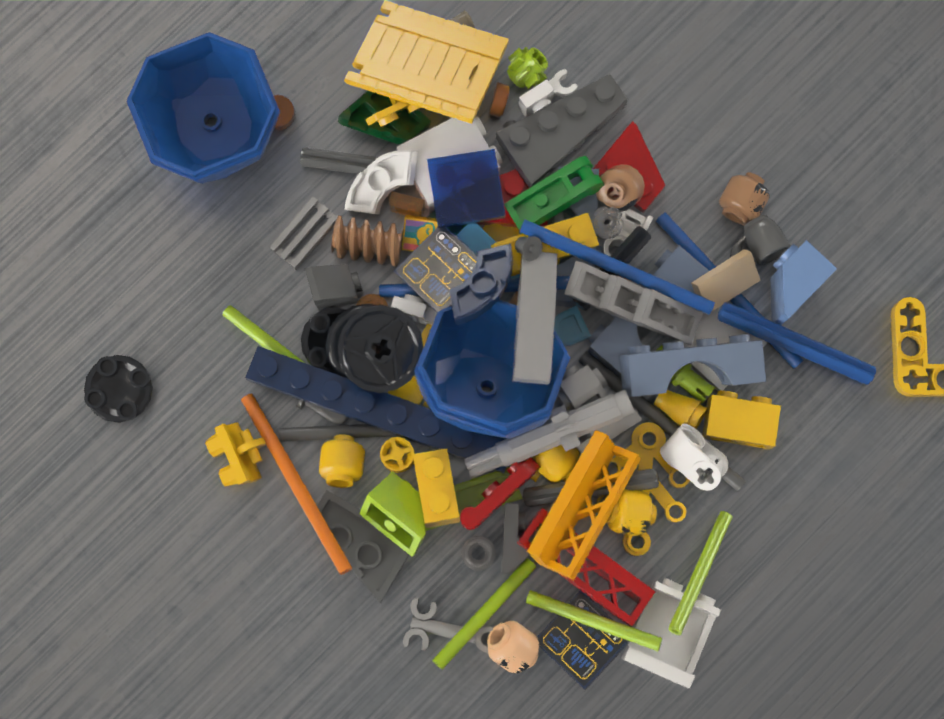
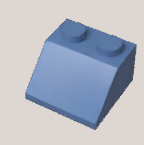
M807 240L799 248L793 243L773 265L777 271L770 278L772 322L782 325L837 270Z

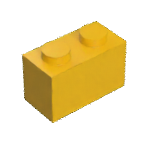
M718 391L717 395L712 394L707 399L706 408L708 409L705 414L702 433L705 439L768 450L775 447L781 406L772 404V399L752 396L751 401L738 399V393L730 391Z
M448 449L413 454L425 527L431 528L459 523L460 516Z

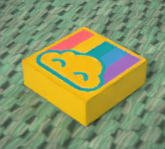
M406 215L404 218L401 250L413 252L439 226V219Z

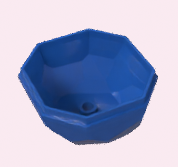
M211 32L146 57L126 101L151 163L201 184L226 178L260 160L266 150L280 114L255 50ZM214 117L217 119V123L214 126L206 125L209 118Z
M498 300L481 316L460 325H456L452 306L444 308L437 312L414 371L421 394L436 418L463 430L511 439L540 427L550 418L570 359L556 331L554 330L550 383L546 385L513 381L517 305ZM489 387L492 391L484 392L481 388Z

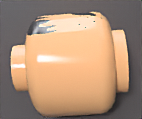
M516 621L500 623L489 633L487 638L489 657L508 672L518 674L531 668L536 663L539 652L538 637Z

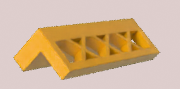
M595 430L527 550L539 565L572 580L576 578L639 464L641 457L634 452L616 446L607 434ZM614 455L628 460L622 471L612 475L609 474L608 466ZM607 486L609 495L606 500L593 505L591 496L594 491ZM590 516L592 525L589 531L576 536L574 527L578 520ZM573 546L575 556L569 567L555 562L561 550Z

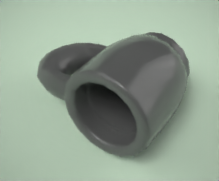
M761 215L743 227L745 234L734 244L730 258L742 251V246L746 242L754 257V262L758 265H764L781 257L791 245L776 222L768 218L767 215Z

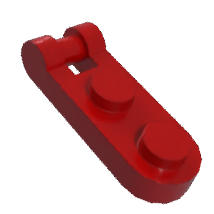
M530 457L528 460L513 463L507 469L510 476L501 484L495 480L481 494L485 499L477 507H466L460 513L462 526L467 530L478 528L540 469L536 461Z

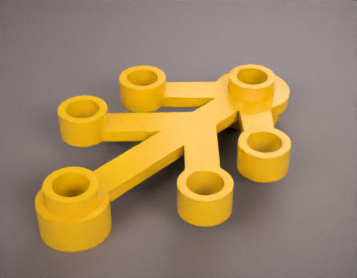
M651 422L638 425L631 436L632 444L626 448V450L634 452L641 457L637 471L652 469L654 458L669 475L668 481L674 488L685 487L690 480L685 477L683 484H677L673 480V475L678 470L670 466L660 454V448L666 442L663 429ZM651 433L655 437L653 445L649 446L643 442L644 434ZM616 456L610 463H614L617 467V472H620L628 460ZM660 481L657 488L641 490L654 496L665 510L664 514L668 521L677 523L685 518L687 511L684 504L675 501ZM606 496L598 497L596 504L600 503L601 499ZM673 505L681 509V516L677 519L672 518L669 514V509ZM647 532L639 535L643 539V546L639 549L631 545V539L635 535L624 534L622 546L629 555L641 556L649 550L651 539Z

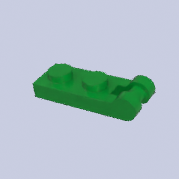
M587 156L577 158L504 203L517 228L520 230L524 219L541 225L586 196L596 194L604 186V182L599 175H594L591 170L593 165ZM580 177L582 182L573 186L570 180Z

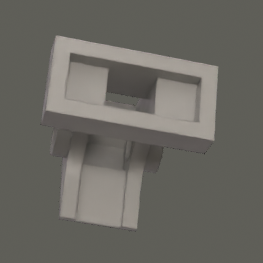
M575 365L565 371L557 399L561 405H565L567 411L570 409L574 410L581 407V404L595 395L598 399L608 396L604 390L607 382L597 368L591 370L586 365L579 369ZM633 407L635 413L597 429V431L607 434L612 440L642 419ZM595 431L579 437L581 445L577 448L581 455Z

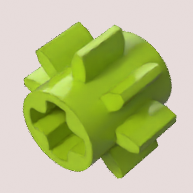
M525 47L522 50L518 48L508 57L511 64L508 66L507 73L516 86L520 88L526 86L530 89L532 86L535 87L547 79L543 72L547 70L548 61L538 49L533 47L528 49V47Z

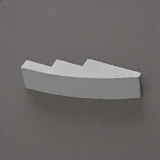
M541 252L540 256L533 261L526 260L521 256L516 310L517 324L513 381L546 385L550 383L556 303L557 253Z
M575 262L564 292L565 295L677 341H683V343L692 345L703 314L653 289L643 288L622 277L607 274L584 262Z

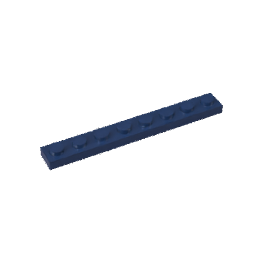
M260 346L256 349L245 377L246 380L430 448L436 450L447 448L448 454L463 460L496 446L495 443L506 439L463 430L436 418L429 408L385 392L377 393L363 390L347 378ZM503 465L493 469V471L504 474L506 467Z

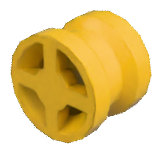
M393 437L382 445L380 458L389 471L403 473L414 464V448L405 438Z

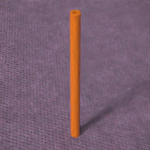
M252 393L244 396L241 402L261 437L264 438L266 446L339 574L343 575L352 569L351 564Z

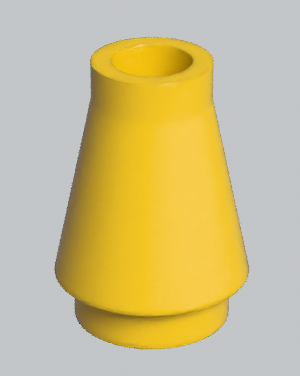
M668 389L666 393L658 394L654 405L660 408L677 425L688 424L695 429L702 422L708 409L701 405L702 401Z

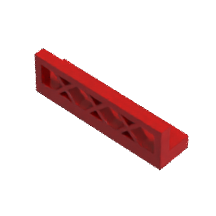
M541 508L529 522L530 525L517 541L524 549H529L531 542L528 539L536 529H540L549 513L548 511ZM573 546L564 549L571 555L575 556ZM595 546L592 547L578 572L582 573L583 581L577 576L572 580L561 575L628 626L634 625L656 592ZM560 554L555 561L561 564ZM594 571L608 581L609 590L596 591L589 584L588 572ZM617 592L624 593L637 603L630 615L618 607ZM610 594L611 601H609L603 595Z

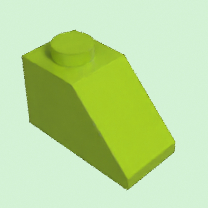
M392 471L367 495L359 514L413 557L426 535L420 495L408 481L400 478Z

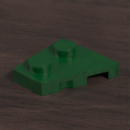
M366 91L339 115L337 121L342 126L398 145L424 133L431 124V120L419 109L409 113L408 109L405 108L396 112L399 118L387 125L380 127L379 123L376 122L368 126L367 118L392 106L389 97L371 91Z

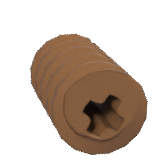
M338 215L332 235L331 253L336 248L338 258L343 259L349 250L352 261H357L363 252L366 263H370L376 254L380 265H383L388 256H390L391 265L396 267L401 257L403 230L401 234L397 233L396 224L391 223L388 231L385 232L382 221H378L374 230H371L368 219L364 220L361 228H357L355 217H351L348 225L344 226L342 216Z

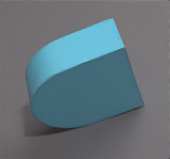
M577 306L563 311L555 317L554 330L564 346H573L591 336Z

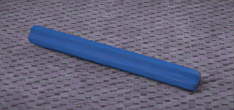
M724 302L719 309L717 315L719 321L863 384H869L875 377V366L729 302Z

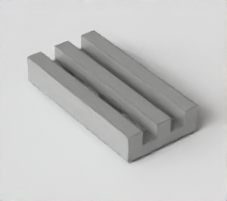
M312 196L269 247L297 270L334 227L338 216L329 211L326 206L319 203ZM314 209H316L317 212L314 214V216L295 236V238L289 243V245L284 250H282L281 247L287 242V240L293 235V233L299 228V226L305 221V219L311 214V212ZM325 216L328 220L293 259L290 256L322 217Z

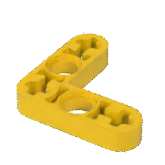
M903 298L894 304L891 309L895 388L900 394L908 397L944 396V389L937 384L936 380L938 373L944 371V364H928L926 312L924 305L916 298ZM908 305L909 310L915 311L916 314L909 321L910 329L916 327L917 331L911 330L901 333L900 329L907 327V317L901 315L900 311ZM904 338H912L917 342L918 352L915 356H908L901 350V342ZM912 372L913 378H925L928 376V383H918L913 386V389H910V384L904 383L903 378Z

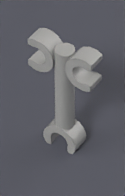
M414 598L410 606L411 612L414 615L411 621V630L407 631L404 635L403 645L408 647L411 636L419 635L423 639L421 650L426 651L430 642L427 633L453 638L463 626L430 619L436 613V602L431 603L428 613L422 614L417 609L419 599ZM483 626L469 642L475 643L479 650L488 653V646L481 642V637L484 633L491 632L494 627Z

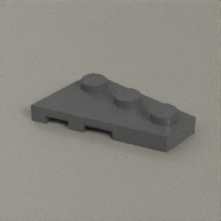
M326 490L317 507L351 564V570L381 603L409 554L359 514L360 509Z

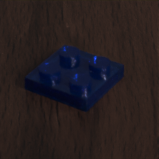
M495 149L427 159L438 228L497 220L506 217Z

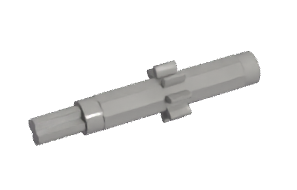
M626 390L615 394L612 393L569 412L566 410L565 405H562L552 410L551 419L542 426L511 439L495 443L496 446L465 458V465L471 478H474L504 465L506 467L515 462H521L561 444L565 451L581 445L579 437L623 419V417L635 413Z

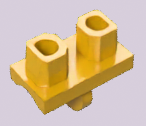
M238 422L229 425L224 423L215 427L216 433L207 439L205 444L213 457L225 454L228 459L229 465L219 469V477L224 486L241 485L262 479L256 464L262 461L258 449L266 445L264 438L253 439L250 430L242 431Z

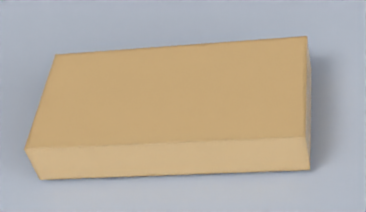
M743 249L691 282L695 294L715 302L712 310L714 311L722 306L724 302H728L761 280L751 251Z

